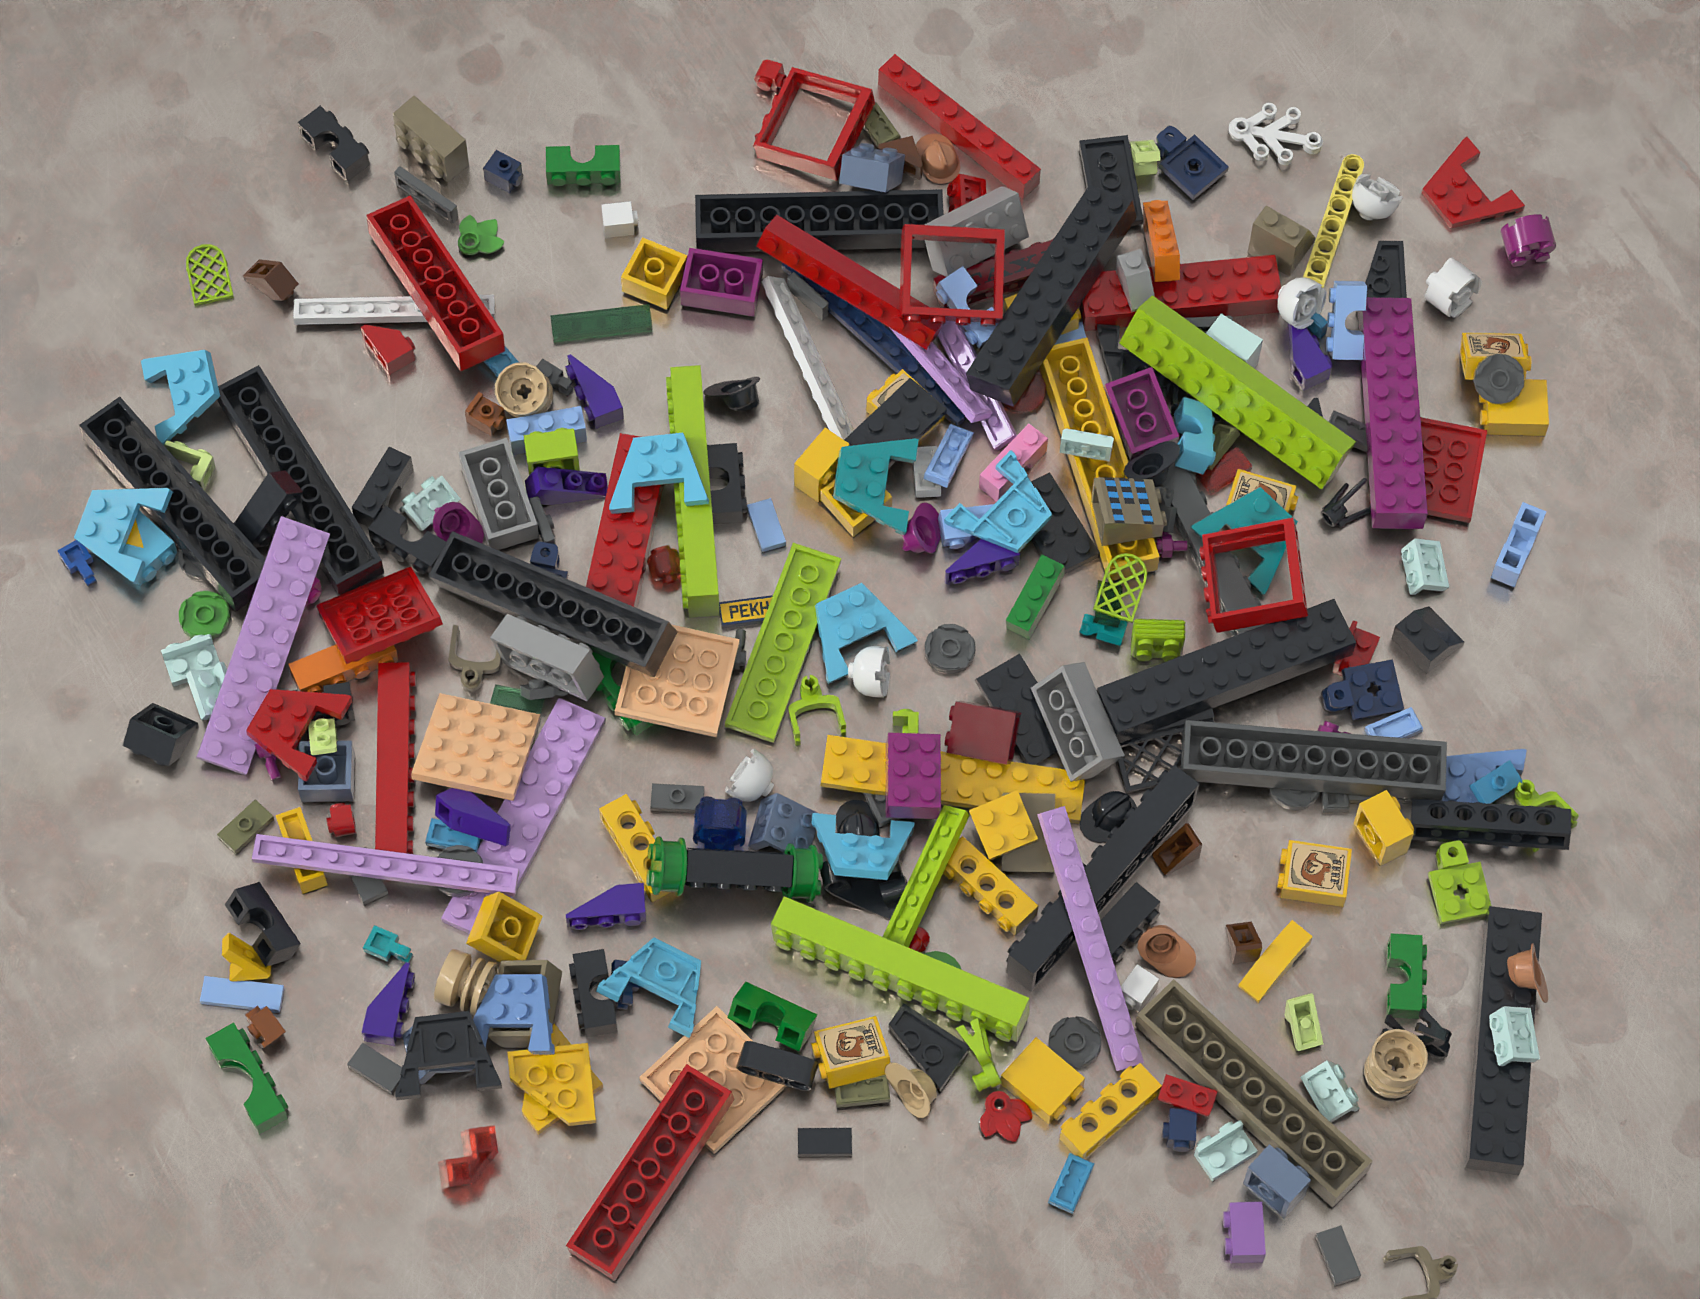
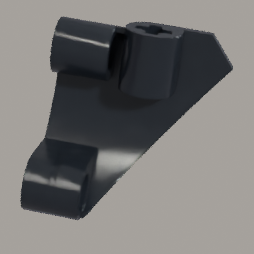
M899 859L887 880L834 875L828 860L823 862L822 869H819L824 888L827 892L887 919H891L908 883L906 877L903 876Z

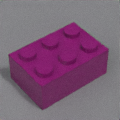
M689 248L680 289L681 305L754 317L763 277V259Z
M1152 367L1104 385L1113 417L1130 460L1140 456L1158 443L1165 441L1178 443L1179 434Z
M888 733L886 740V818L938 819L941 809V734Z

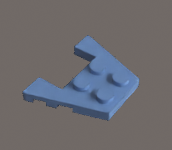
M1516 749L1447 756L1446 791L1441 801L1478 802L1469 785L1509 760L1518 774L1522 775L1527 750Z
M496 974L473 1018L485 1048L489 1028H532L528 1051L532 1054L554 1055L555 1047L551 1041V1033H553L552 1023L549 1022L548 1014L550 1002L547 978L542 974Z

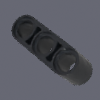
M745 1041L736 1068L740 1072L799 1090L809 1091L815 1078L818 1062L805 1056L757 1042Z

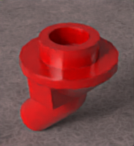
M918 927L908 948L920 953L925 951L930 942L928 932L924 928Z

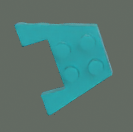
M914 438L841 447L839 450L833 498L860 513L864 512L875 518V521L883 526L887 525L895 529L896 533L905 535L909 511L883 505L889 459L914 464L919 439Z
M1258 487L1206 518L1192 524L1190 528L1202 538L1204 534L1219 532L1225 524L1230 529L1293 517L1261 487ZM1286 541L1251 547L1263 558V561L1247 578L1250 584L1262 595L1267 592L1285 552Z

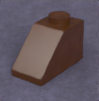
M259 259L243 275L246 281L272 300L283 301L290 298L294 293V289L299 285L283 263L278 261Z

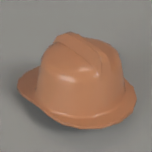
M927 134L919 139L916 147L923 164L922 172L925 177L937 184L952 182L959 175L961 167L958 155L951 141L940 134Z
M1166 925L1149 926L1138 940L1137 948L1140 956L1168 977L1178 978L1186 976L1195 967L1196 954L1194 949L1171 927Z
M1532 943L1531 950L1517 953L1507 959L1509 976L1518 987L1537 989L1542 1001L1547 1003V985L1536 957L1534 944Z

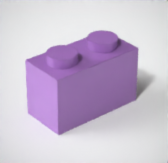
M1262 1202L1229 1203L1227 1211L1223 1212V1227L1228 1228L1229 1238H1225V1254H1230V1263L1263 1262L1266 1250Z

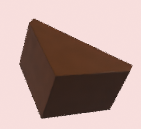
M913 136L878 145L877 149L879 150L893 148L897 150V153L905 154L903 173L917 180L922 178L923 164Z
M1185 823L1151 855L1164 875H1169L1197 860L1200 857L1202 843L1190 824Z
M1252 921L1227 924L1226 932L1232 964L1257 961L1262 951V942Z

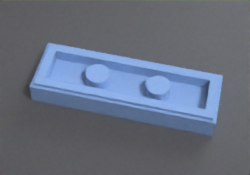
M950 424L925 472L924 479L947 488L972 440L974 432Z
M204 976L200 1003L252 1010L257 1005L260 1009L267 1006L272 1013H280L285 988L284 985L252 981L233 982L227 978Z

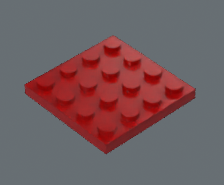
M1420 417L1427 515L1470 523L1487 430Z
M411 566L316 605L346 664L359 661L363 657L375 652L384 651L387 647L399 642L408 641L416 635L430 632L436 627L443 625L439 613Z

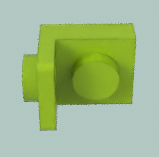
M911 709L893 711V726H903L902 733H918L919 712H914Z

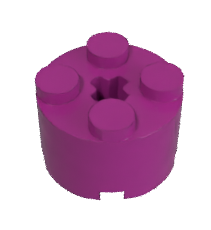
M1541 214L1523 216L1515 219V225L1509 227L1507 223L1501 228L1500 232L1507 257L1514 267L1524 265L1528 260L1533 259L1536 262L1546 261L1550 259V253L1556 248L1555 238L1547 216L1545 219H1543Z

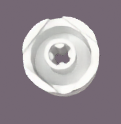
M1451 257L1445 262L1438 273L1433 272L1430 274L1426 281V284L1429 286L1424 297L1448 317L1451 315L1454 318L1463 313L1473 302L1469 298L1473 292L1478 294L1482 280L1459 261Z

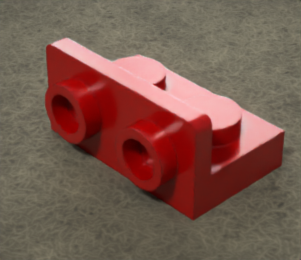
M959 174L950 182L947 187V195L949 196L948 213L987 194L986 179Z
M1354 620L1349 628L1356 641L1353 655L1333 662L1334 668L1332 673L1342 676L1341 670L1344 668L1370 664L1380 640L1379 636L1356 628L1358 622Z
M1166 1074L1158 1100L1208 1117L1212 1111L1218 1091Z

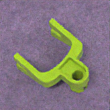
M809 675L810 679L807 676L803 677L800 685L801 700L793 702L788 707L796 746L801 745L796 717L812 709L830 708L835 710L841 737L846 736V722L839 698L834 695H822L818 679L813 675Z
M1525 779L1522 780V783H1518L1514 792V801L1518 806L1545 807L1555 805L1556 807L1571 809V827L1573 829L1577 826L1576 820L1579 815L1557 792L1550 791L1539 795L1532 781ZM1532 848L1534 852L1539 850V848Z
M976 1018L970 1021L972 1030L975 1032L974 1036L968 1034L964 1025L955 1029L974 1052L984 1070L972 1076L980 1092L990 1086L994 1088L1002 1084V1081L992 1059L986 1030L985 1032L981 1031L979 1019Z

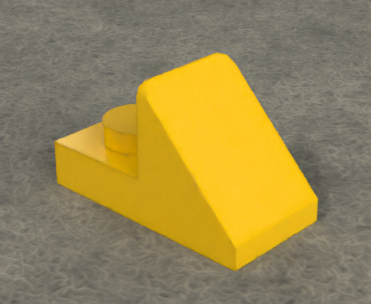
M230 932L222 939V956L231 963L230 981L267 979L271 975V965L265 967L252 946Z

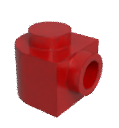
M763 60L754 80L760 89L778 93L779 89L782 88L783 78L786 79L787 76L784 73L782 63Z
M344 803L332 805L330 807L331 817L326 818L329 833H334L335 837L356 834L354 813L351 805Z

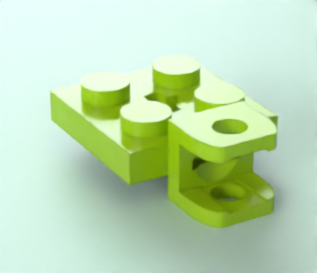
M1459 840L1441 844L1440 848L1436 851L1438 870L1428 873L1440 924L1485 916L1489 906L1492 905L1481 862L1468 864L1469 860L1465 846ZM1457 886L1466 889L1467 894L1464 895V899H1460L1459 895H1454Z

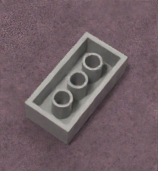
M1004 186L925 224L932 226L1005 229L1004 249L1029 237L1019 194ZM925 240L932 270L946 277L962 266L967 269L995 254V244Z
M500 439L458 452L460 466L488 546L500 550L539 538L538 525L508 439Z
M507 614L490 637L506 666L533 678L542 679L545 683L585 701H588L604 678L599 668V663L594 659L592 650L587 645L573 643L562 634L557 636L542 625L534 626L521 616L516 618Z
M1085 662L1063 665L1031 687L1070 782L1093 778L1125 756Z

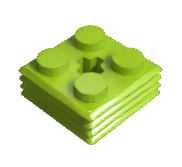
M1135 619L1131 636V656L1139 661L1162 658L1166 662L1182 656L1186 637L1185 621Z

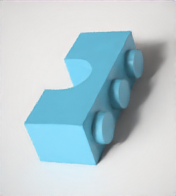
M1186 397L1182 399L1174 413V424L1177 432L1183 434L1178 442L1180 455L1175 461V466L1204 474L1208 465L1211 466L1216 456V452L1213 451L1215 434L1212 431L1215 418L1212 416L1210 408L1199 401Z

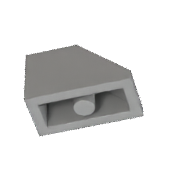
M1141 249L1118 255L1115 271L1132 312H1135L1152 295L1154 296L1150 271Z

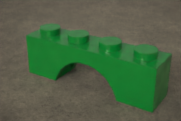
M592 652L604 676L596 690L598 692L602 690L606 696L605 701L612 711H615L621 687L614 682L611 673L617 662ZM620 717L623 726L628 731L631 729L636 736L654 725L649 722Z
M233 1022L205 1038L221 1069L237 1068L243 1070L252 1078V1092L243 1105L259 1135L288 1119L285 1110L289 1107L282 1094L276 1096L272 1088L276 1085L269 1072L265 1074L262 1072L260 1065L263 1062L257 1051L251 1052L247 1046L250 1040L243 1028L238 1030Z

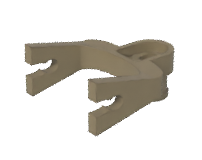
M453 625L448 658L449 663L453 668L462 671L461 683L463 688L469 692L477 691L482 685L484 673L491 674L500 670L502 658L497 649L495 658L488 662H473L458 657L456 652L460 630L458 625ZM468 676H475L470 682L468 681Z
M1423 1246L1389 1250L1383 1257L1384 1263L1411 1256L1415 1257L1420 1262L1426 1276L1427 1294L1402 1297L1401 1299H1436L1440 1293L1439 1283L1451 1280L1458 1267V1264H1455L1457 1260L1450 1255L1432 1260L1430 1253ZM1445 1264V1265H1447L1450 1269L1445 1268V1266L1442 1267V1265Z

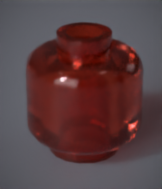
M670 545L651 550V555L647 558V564L653 580L662 581L663 585L678 581L677 576L680 575L681 560L678 550L670 548Z

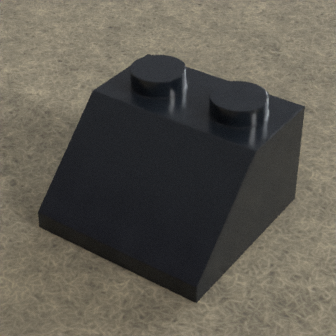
M1430 606L1414 610L1395 625L1392 639L1426 674L1465 643Z
M151 703L130 718L123 746L131 749V752L134 754L144 755L153 759L159 765L170 766L181 757L197 729L198 722Z

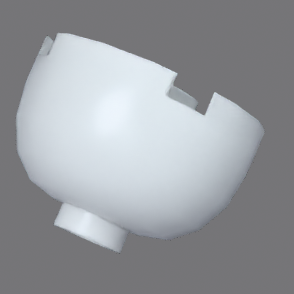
M1361 174L1358 176L1352 189V203L1357 211L1360 212L1359 215L1366 220H1378L1389 217L1395 212L1403 198L1398 196L1400 190L1383 178L1378 177L1375 181L1369 179L1371 175Z
M1307 277L1291 280L1282 286L1278 293V311L1281 317L1297 329L1308 327L1314 322V320L1310 319L1315 312L1320 314L1326 301V290L1321 287V284Z
M866 647L855 656L854 663H849L848 676L853 678L854 686L860 693L866 696L883 698L887 695L890 681V672H887V664H890L888 647Z
M756 749L750 751L753 756L751 758L746 756L730 778V781L734 782L732 787L726 786L725 788L727 794L739 801L751 802L757 800L761 795L766 797L774 786L771 782L773 766Z

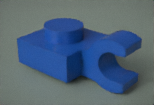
M75 540L57 550L71 574L79 571L87 586L96 582L93 576L94 573L88 565L94 562L93 558L83 544Z

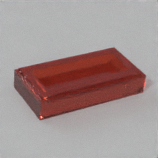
M1236 447L1223 455L1212 470L1206 469L1204 474L1196 472V476L1207 491L1212 494L1234 481L1238 469L1247 472L1252 470V464L1241 450Z

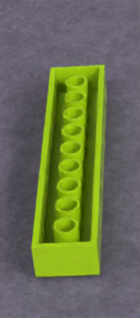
M1153 295L1137 309L1119 342L1123 347L1320 489H1323L1334 478L1356 443L1351 437Z
M701 365L670 367L671 377H666L670 434L684 433L709 499V504L686 506L684 503V482L674 483L683 609H688L689 618L720 616Z
M785 896L771 922L773 940L778 947L788 951L790 949L799 951L800 955L808 960L814 961L818 959L823 961L824 965L832 970L838 971L842 969L847 971L849 976L856 980L863 981V979L871 981L880 990L887 991L890 989L895 991L904 1000L912 1001L914 999L919 1001L928 1010L936 1011L938 1009L943 1011L952 1020L961 1021L962 1019L970 1023V1021L978 1018L982 1032L988 1030L996 1033L995 1036L1003 1041L1010 1042L1012 1040L1017 1042L1030 1015L1029 997Z

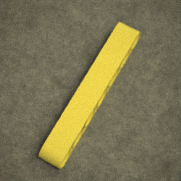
M1355 154L1347 155L1342 161L1303 278L1307 277L1322 285V288H1325L1353 204V186L1358 176L1363 173L1364 161ZM1334 209H1340L1342 212H1337ZM1320 250H1327L1328 253L1321 252ZM1313 270H1319L1322 273H1315Z

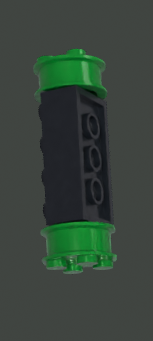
M657 836L654 844L650 843L648 847V859H651V870L647 871L646 884L652 887L654 895H659L660 891L675 892L676 896H681L684 885L705 888V883H710V887L719 889H731V884H736V888H741L742 890H757L758 885L767 891L782 892L783 897L785 896L789 899H806L808 903H812L815 896H820L821 881L818 880L819 869H822L823 855L818 853L815 845H810L808 848H795L793 844L789 843L784 853L686 848L684 838H679L678 841H663L661 836Z

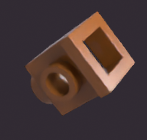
M480 392L477 393L465 410L466 422L491 437L506 422L504 408L483 397V394Z
M257 1005L245 1014L250 1024L247 1026V1029L256 1040L259 1037L262 1040L258 1044L261 1049L286 1032L267 1006L260 1009Z

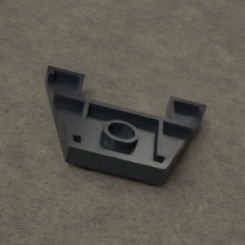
M1097 324L1096 332L1111 382L1151 367L1129 350L1118 349L1120 326ZM1153 368L1166 401L1173 382Z
M469 1011L415 1017L407 1046L405 1062L400 1073L399 1085L395 1093L396 1100L421 1098L420 1070L475 1064L478 1091L502 1088L501 1080Z

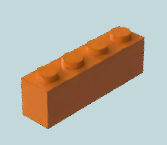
M1153 200L1151 202H1143V229L1155 282L1180 280V253L1168 201Z
M335 644L288 665L298 691L322 693L324 692L323 686L345 683L355 678H364L372 671L378 669V663H394L398 661L395 646L392 645L384 651L375 652L363 657L359 661L346 664Z

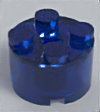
M709 796L702 797L700 803L695 807L694 843L698 845L699 841L705 844V849L734 850V846L738 844L742 847L745 844L747 810L742 806V800L738 798L725 800Z

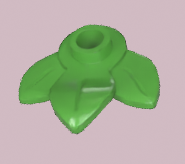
M468 215L461 221L459 225L461 236L458 239V248L463 254L474 255L478 252L490 254L498 251L504 245V240L496 237L498 231L496 219L477 223L473 216ZM474 243L472 246H467L466 244Z

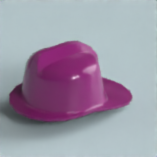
M452 501L434 510L433 528L439 538L447 542L453 531L483 543L484 532L482 525L464 505Z
M926 502L920 503L913 517L908 520L907 531L905 535H902L904 551L911 550L914 553L935 552L941 536L938 523L939 513L931 504Z

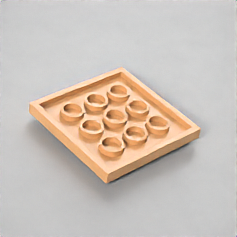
M672 625L678 633L655 677L626 666L615 708V715L717 737L740 639Z
M439 693L412 770V779L514 801L540 722V714Z
M718 1006L693 1027L690 1038L683 1036L639 1077L640 1082L660 1101L663 1100L686 1064L732 1091L735 1100L705 1144L713 1154L723 1147L787 1087L742 1073L736 1068L744 1042L752 1040L732 1020L728 1019V1016Z

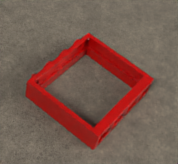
M792 67L787 78H783L779 94H776L773 98L769 114H766L763 118L760 132L755 135L753 147L757 158L837 181L841 173L842 155L854 148L875 105L872 89ZM799 88L854 104L827 161L771 145Z
M905 224L902 228L899 318H905L906 321H912V323H919L921 319L931 320L932 324H945L946 321H956V325H970L971 322H981V326H996V323L1003 319L1005 229ZM912 240L995 244L993 311L910 306Z
M1293 518L1202 535L1203 547H1200L1199 552L1201 560H1205V566H1202L1201 570L1204 582L1207 581L1208 587L1204 588L1206 603L1210 602V608L1206 609L1208 623H1213L1216 633L1308 616L1298 531ZM1286 541L1293 600L1222 613L1215 554Z

